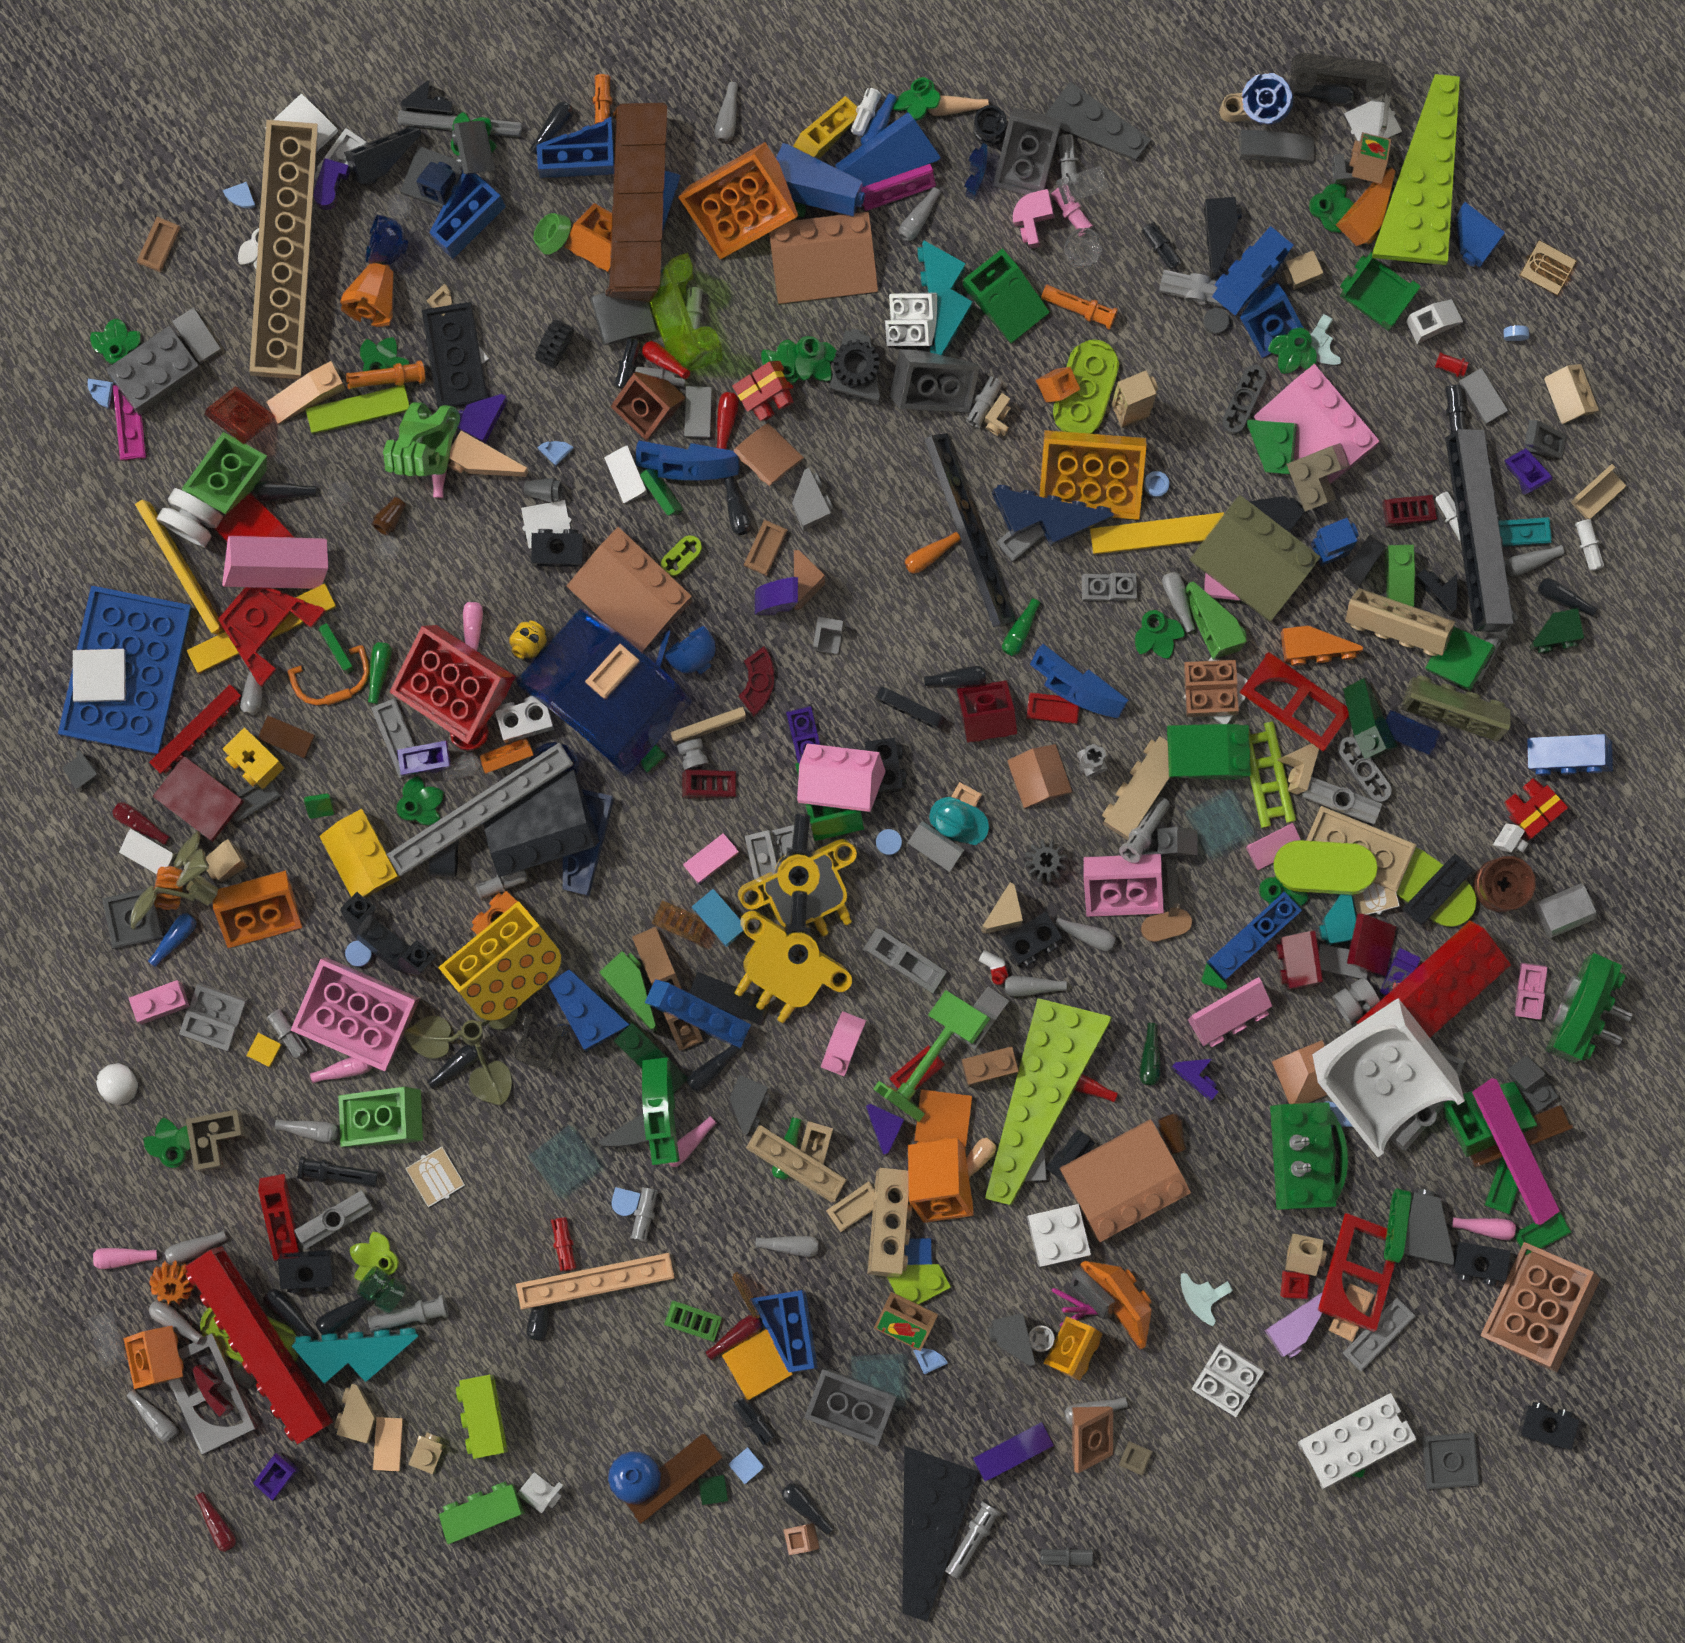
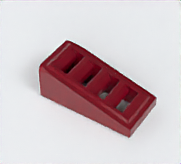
M1433 495L1393 498L1382 502L1386 528L1437 520ZM1422 502L1427 503L1429 515L1423 514ZM1413 503L1417 504L1418 516H1414ZM1407 504L1409 517H1404L1402 505ZM1393 506H1397L1399 518L1394 517Z
M685 770L682 772V798L736 797V771ZM712 777H717V790H712ZM722 777H727V791L722 790ZM691 778H695V790H691ZM702 778H706V790H702Z

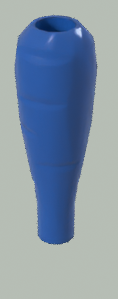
M889 93L881 108L876 112L875 117L870 120L864 135L860 139L862 145L887 128L892 108L897 100L895 95Z
M188 913L179 915L148 962L156 967L163 958L178 947L194 931L197 925L196 920Z

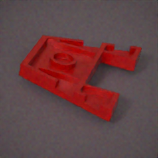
M245 587L218 618V621L259 686L263 687L275 673L276 668L257 653L290 613H293L312 629L325 614L326 610L323 607L310 604L273 588Z

